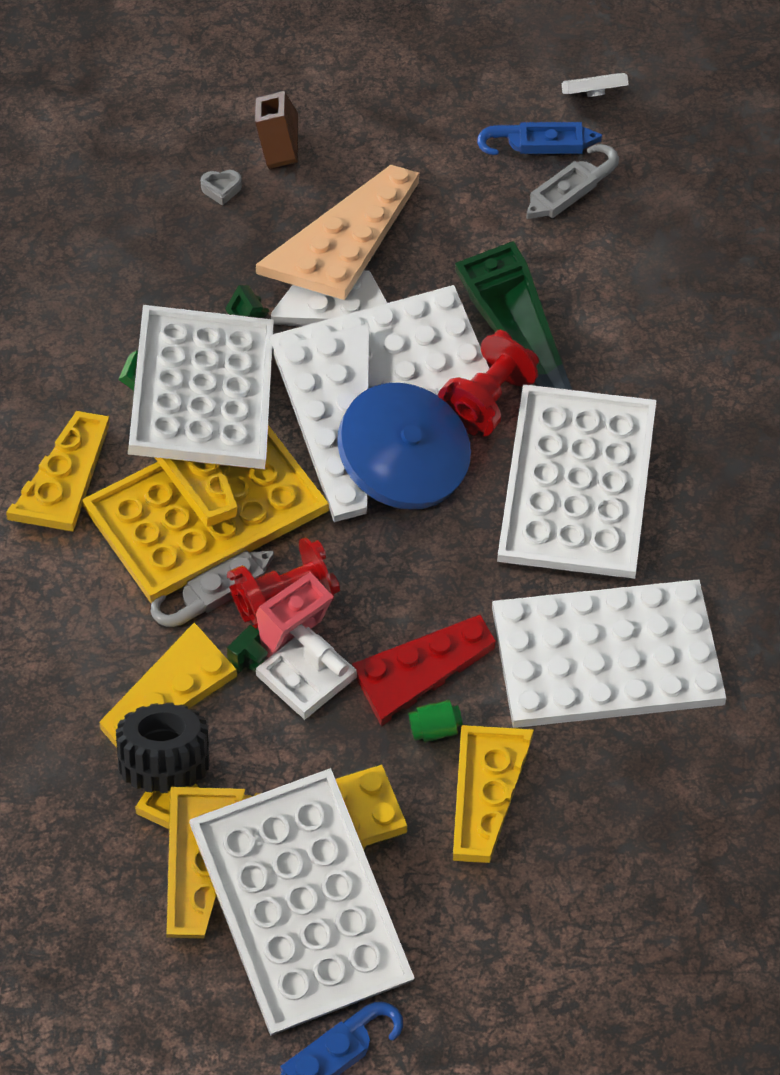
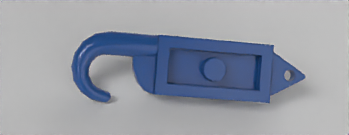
M520 122V125H494L483 129L478 135L477 144L484 153L489 155L499 154V150L491 148L486 144V141L490 138H508L510 146L515 151H519L520 154H582L583 149L601 142L602 134L583 127L582 122Z
M373 1002L366 1005L346 1021L339 1022L281 1065V1075L342 1074L366 1056L369 1050L370 1038L364 1026L378 1016H388L394 1024L393 1030L388 1037L389 1040L394 1041L403 1029V1017L400 1011L394 1005L387 1002Z

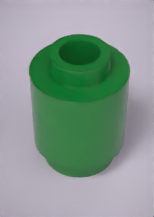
M450 700L416 707V711L408 713L414 741L423 739L424 742L458 735L457 727L463 725L459 706H452Z

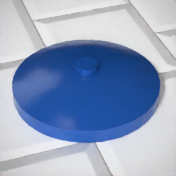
M385 383L371 387L353 400L339 425L338 450L345 470L361 490L386 505L410 510L435 506L454 493L468 471L471 449L463 422L450 405L436 394L422 387L407 383Z

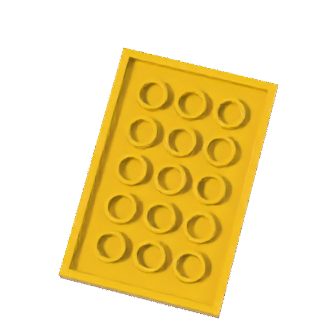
M269 425L265 469L220 465L222 474L226 475L238 507L237 516L206 528L158 462L82 499L83 508L150 603L163 595L167 596L186 586L188 581L246 550L251 552L329 511L327 500Z

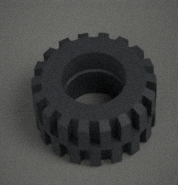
M155 703L147 707H139L135 712H129L124 716L125 719L119 721L118 729H116L118 770L122 775V779L126 783H131L132 787L136 789L143 788L145 792L160 791V793H168L171 787H191L195 785L197 780L203 779L206 771L209 770L208 725L204 716H200L199 712L195 709H188V706L182 704Z

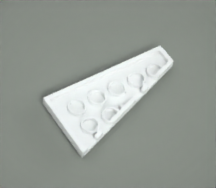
M369 323L274 347L276 362L325 499L329 503V510L333 521L338 522L367 514V494L355 484L345 470L339 455L337 438L339 425L346 410L358 395L368 389Z

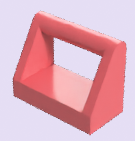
M311 572L259 606L256 617L261 646L268 652L266 657L269 658L291 641L294 636L290 632L302 624L305 628L309 627L312 629L322 621L334 596Z

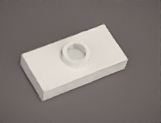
M616 73L563 81L561 83L563 94H572L587 91V97L605 95L606 88L627 86L628 76L625 73Z

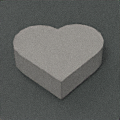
M226 170L221 173L209 171L204 173L200 180L202 192L222 206L242 188L241 175L234 170Z

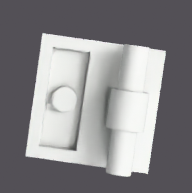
M301 624L290 632L294 636L291 641L256 668V676L305 720L356 679L357 670L340 656L319 634H316L309 627L305 628Z

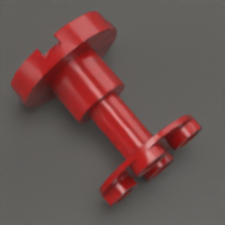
M497 330L493 335L486 336L481 343L482 355L490 367L486 373H477L471 380L460 377L451 378L438 393V397L450 405L457 413L467 433L474 436L478 431L484 432L483 436H489L500 424L501 413L496 401L502 395L500 386L505 381L523 387V384L532 385L538 377L536 366L539 363V358L536 353L525 349L504 330Z
M305 537L300 539L299 551L303 565L279 575L273 570L254 579L252 574L243 565L227 572V579L235 581V584L229 586L237 610L245 623L251 620L254 624L253 627L259 630L256 617L259 606L309 572L333 596L340 592V585L336 576L332 572H328L323 561L326 559V553L319 540L311 542Z

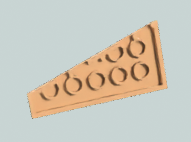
M389 165L256 264V274L345 300L417 187L419 173Z

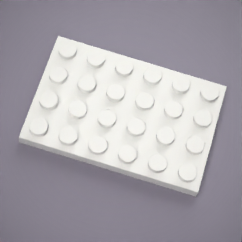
M454 285L268 336L272 344L274 356V347L369 323L368 389L385 383H407L422 387L438 396L440 389L449 379L460 377L471 380L475 374L486 373L489 369Z
M143 305L128 455L265 469L272 344L268 336L273 335L274 320Z
M523 384L497 562L635 579L656 400Z
M699 579L492 601V611L513 728L725 705V689Z
M331 768L190 819L189 824L270 1036L402 986L415 979Z

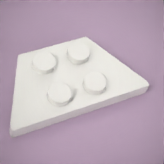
M364 270L345 300L292 285L271 312V319L274 320L273 325L305 326L386 304L387 301L371 272Z

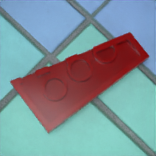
M481 614L352 663V666L357 670L356 679L382 727L391 720L392 715L403 708L407 710L417 703V698L430 689L436 690L445 683L446 678L455 672H462L493 651L496 641Z

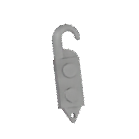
M604 144L589 147L587 153L602 152L608 156V160L599 167L584 161H574L530 193V205L526 218L531 219L543 216L554 218L594 189L600 180L613 172L618 166L619 156L617 151Z
M246 550L187 582L183 589V599L186 607L171 615L162 613L160 604L165 600L166 596L163 595L155 599L151 604L150 611L153 619L163 626L176 627L185 624L204 612H211L233 599L229 586L235 584V581L227 579L228 571L243 565L252 574L254 579L265 574L272 562L274 552H248Z

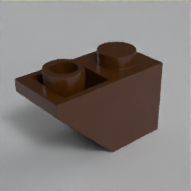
M282 91L257 97L255 123L267 167L271 169L298 162V112L286 92Z

